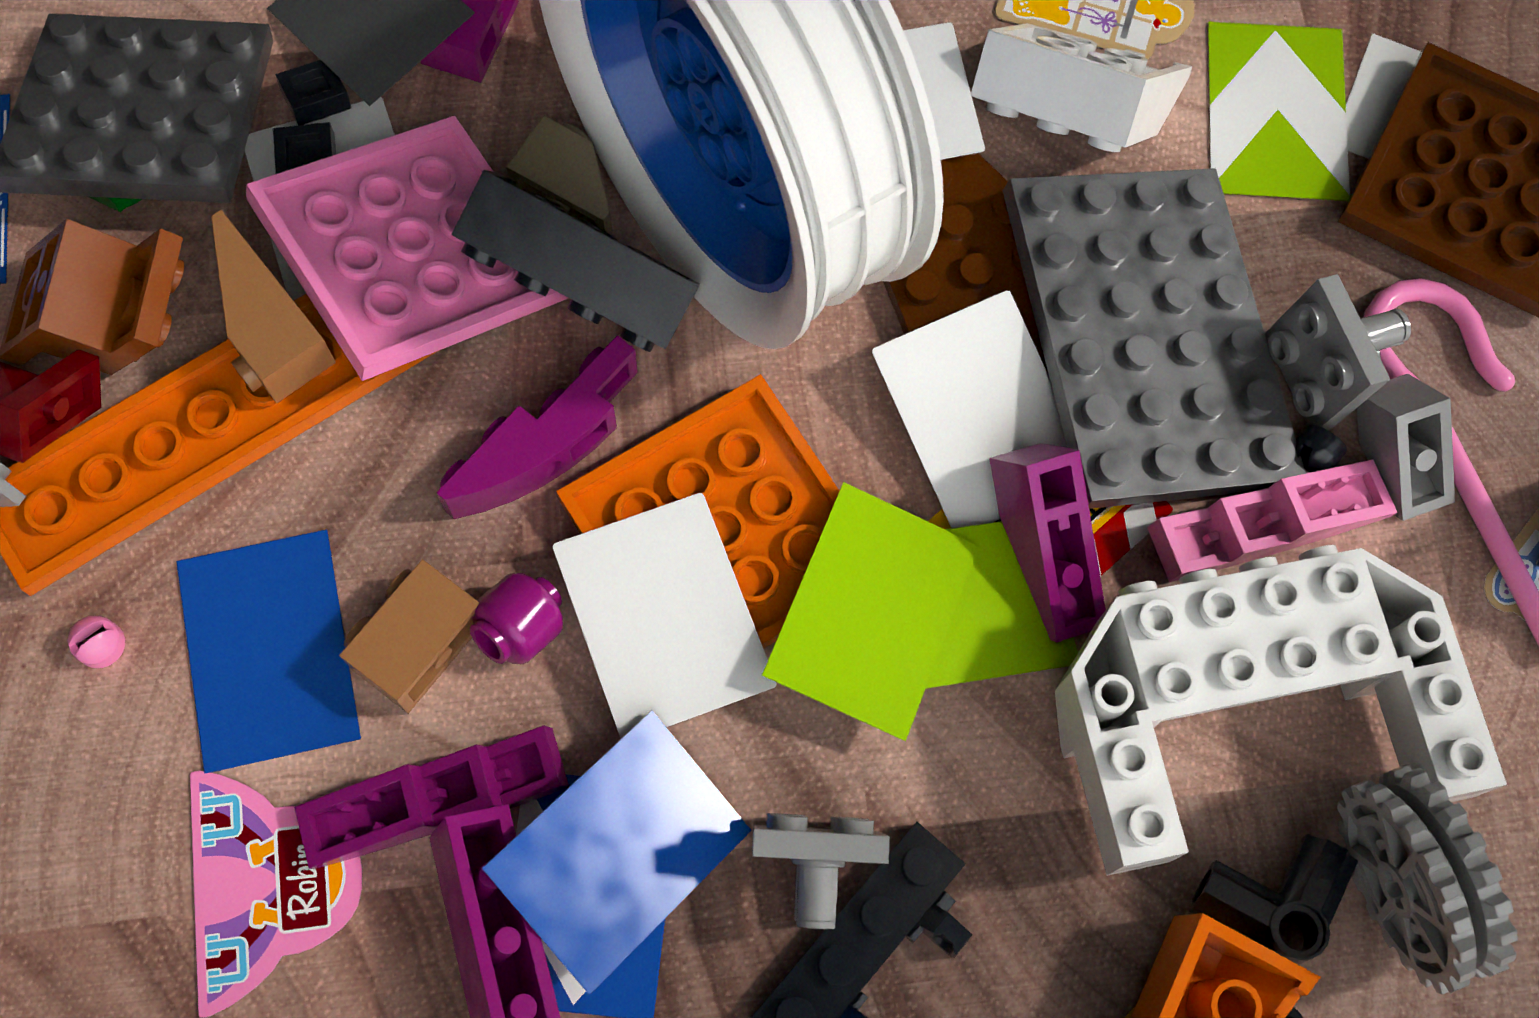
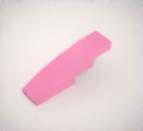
M1374 459L1282 478L1267 489L1220 498L1208 508L1159 518L1147 528L1169 582H1173L1195 571L1204 569L1220 570L1323 540L1389 518L1398 512Z

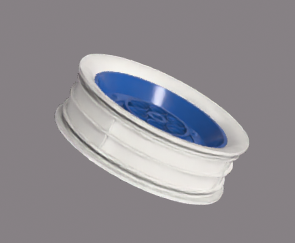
M539 0L552 49L573 104L598 157L625 205L666 264L700 283L694 298L734 334L762 348H785L803 336L809 327L810 321L818 317L824 306L842 304L856 295L863 285L879 281L891 282L903 279L921 268L931 256L937 243L943 211V176L940 151L922 79L910 46L889 0Z

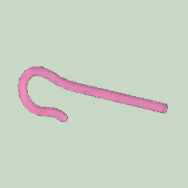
M1422 278L1397 281L1378 292L1365 310L1364 317L1393 310L1407 302L1422 301L1435 304L1449 313L1458 324L1471 362L1482 378L1498 391L1505 392L1513 388L1515 377L1496 357L1481 315L1464 295L1448 285ZM1391 348L1380 350L1381 361L1390 379L1405 374H1410L1418 379L1405 367ZM1452 427L1454 484L1539 646V591Z

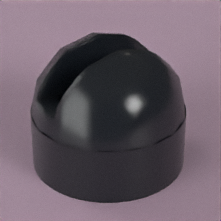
M1307 424L1296 439L1295 450L1297 457L1301 456L1304 469H1308V472L1311 473L1337 466L1347 452V447L1336 435L1327 429L1315 424Z

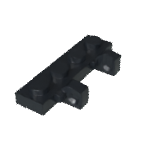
M916 822L890 852L888 864H880L836 916L835 929H825L751 1018H867L859 1011V1008L868 999L861 990L905 937L914 943L923 932L951 958L956 957L973 934L948 913V910L956 901L944 890L966 863L920 823Z

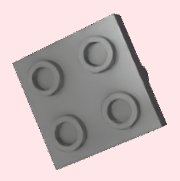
M1336 274L1317 279L1265 332L1271 357L1279 366L1293 395L1295 408L1303 416L1306 424H1315L1331 430L1391 380L1381 361L1380 350L1404 344V341L1410 338L1411 324L1406 314L1400 309H1393L1360 318L1339 275Z
M767 813L766 825L753 824L752 856L790 858L792 864L796 865L794 909L796 926L813 929H835L838 868L845 867V862L888 864L890 836L874 831V821L866 818L831 817L830 829L808 828V817H805V815Z

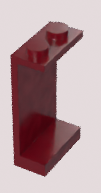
M78 349L39 375L0 362L1 456L24 463L102 408L99 356Z

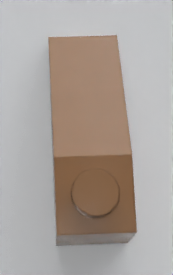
M219 210L211 216L226 333L240 355L231 364L252 392L263 386L277 404L331 367L336 361L319 332L224 212Z

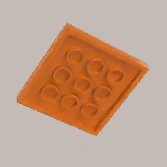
M760 374L562 487L556 493L558 500L580 534L694 494L702 493L710 509L764 649L776 642L840 490Z

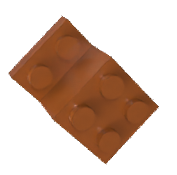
M65 219L25 254L0 347V359L22 366L40 352L64 359L79 349L99 356L100 372L113 375L132 362H137L140 357L156 347H161L169 334L172 323L171 314L166 313L169 296L177 289L184 272V261L178 259L183 237L160 228L140 244L134 245L70 219Z

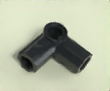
M1306 834L1302 837L1277 892L1215 860L1202 878L1192 898L1189 912L1193 914L1203 913L1299 965L1322 954L1328 946L1330 938L1329 926L1358 860L1351 856L1348 849L1331 840ZM1282 918L1292 920L1302 930L1304 943L1300 951L1287 946L1280 937L1279 925Z

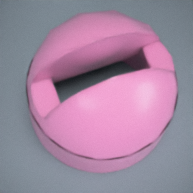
M87 616L78 620L70 629L67 640L72 655L78 661L91 668H104L113 664L122 655L125 647V636L121 628L110 619L102 616ZM104 627L106 629V631L98 633L97 635L91 637L85 643L82 644V641L92 635L100 628Z

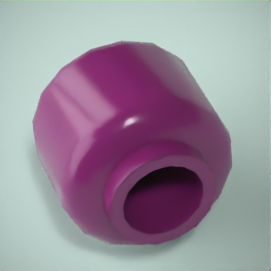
M510 573L477 600L480 603L472 617L473 624L470 627V634L478 648L492 661L498 664H503L506 661L511 664H526L562 631L563 616L559 609L562 605V598L557 589L543 577L533 579L523 573Z

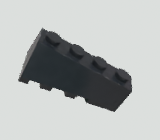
M483 170L451 234L465 242L461 250L462 253L491 268L499 260L516 269L518 273L514 280L540 295L546 296L550 288L571 299L567 308L588 321L599 324L604 316L624 327L619 336L645 351L651 352L655 344L666 350L700 283L635 247L621 244L617 241L616 237L581 218L569 216L559 205L527 189H519L516 187L517 182L498 172Z

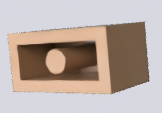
M423 559L412 571L406 569L392 581L385 594L386 602L372 618L366 616L352 627L344 641L346 648L339 655L356 674L407 714L410 713L472 639L470 634V627L473 624L472 617L480 603Z

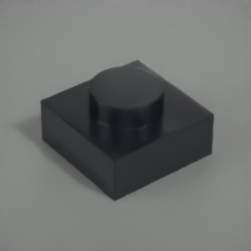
M321 60L275 74L280 91L297 125H304L352 109L348 93L341 79Z
M330 122L273 128L276 174L336 155L335 133Z

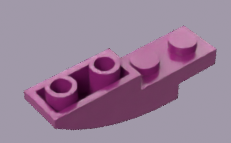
M617 335L604 349L597 347L589 353L580 366V375L566 390L559 388L546 399L540 409V417L538 419L534 418L521 406H518L508 418L501 416L496 419L483 434L481 439L482 445L467 461L460 459L455 462L442 477L440 482L441 488L436 494L445 512L453 519L486 512L513 502L545 486L570 470L594 451L617 428L614 406L610 402L638 373L635 349Z

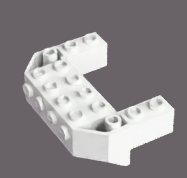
M1325 545L1307 550L1298 556L1299 561L1278 565L1276 557H1265L1241 565L1239 567L1240 572L1218 576L1216 569H1204L1182 576L1179 579L1180 584L1157 589L1155 581H1143L1120 589L1118 591L1119 596L1114 599L1098 619L1055 689L1061 751L1063 758L1073 756L1076 758L1106 875L1169 863L1189 853L1154 731V727L1162 721L1340 685L1345 700L1373 694L1377 695L1399 766L1410 765L1412 770L1421 768L1426 771L1431 783L1439 781L1446 787L1451 802L1473 798L1507 785L1443 596L1362 548L1338 553L1336 545Z

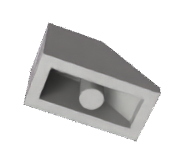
M1410 374L1389 380L1357 407L1359 443L1367 459H1374L1398 512L1395 515L1404 521L1455 503L1451 400L1448 396Z

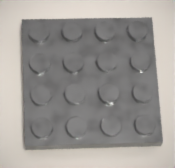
M49 13L0 143V192L231 203L274 41L269 24Z

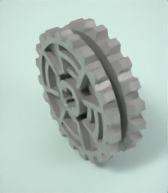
M1403 765L1382 774L1377 785L1371 780H1365L1344 789L1341 793L1344 800L1338 801L1337 806L1343 820L1338 821V830L1346 842V847L1344 848L1348 849L1351 856L1358 860L1354 870L1355 875L1352 879L1357 889L1363 893L1367 901L1366 908L1371 919L1377 920L1382 929L1383 939L1389 948L1394 946L1398 951L1402 965L1408 971L1414 969L1419 982L1425 987L1433 985L1435 991L1439 994L1453 993L1470 985L1471 978L1492 977L1508 970V963L1515 961L1517 955L1511 943L1518 941L1517 930L1508 917V914L1514 912L1511 900L1501 890L1499 881L1503 878L1498 866L1490 862L1485 853L1487 846L1480 832H1473L1468 824L1467 812L1461 804H1453L1449 800L1446 787L1439 781L1431 783L1427 772L1423 769L1417 768L1412 770L1410 765Z

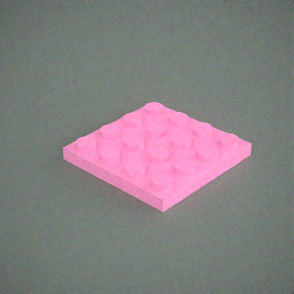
M456 116L448 117L246 184V199L362 381L568 299V297L551 288L547 295L543 296L524 287L514 280L518 271L499 260L491 268L461 252L465 242L451 234L483 170H493Z

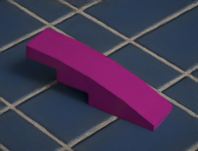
M542 725L487 747L476 744L420 766L412 764L403 765L294 808L308 868L317 869L429 836L446 816L509 804L511 809L567 789L569 784L553 728Z

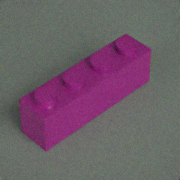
M509 804L444 817L429 839L470 1018H561L542 939L482 869L516 837Z

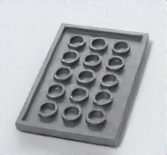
M1216 168L1011 178L1003 189V194L1067 448L1080 450L1089 509L1253 492L1267 489L1282 478L1306 474L1301 456L1298 458L1296 455V438Z

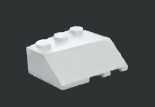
M1026 23L988 29L971 96L987 101L986 109L994 114L1017 118L1020 112L1038 118L1036 126L1042 130L1068 135L1071 129L1089 135L1087 143L1093 147L1110 152H1120L1121 147L1126 148L1158 135L1189 79L1193 66L1174 62L1173 66L1164 69L1146 66L1148 59L1145 58L1143 53L1106 48L1104 53L1095 52L1097 43L1092 40Z

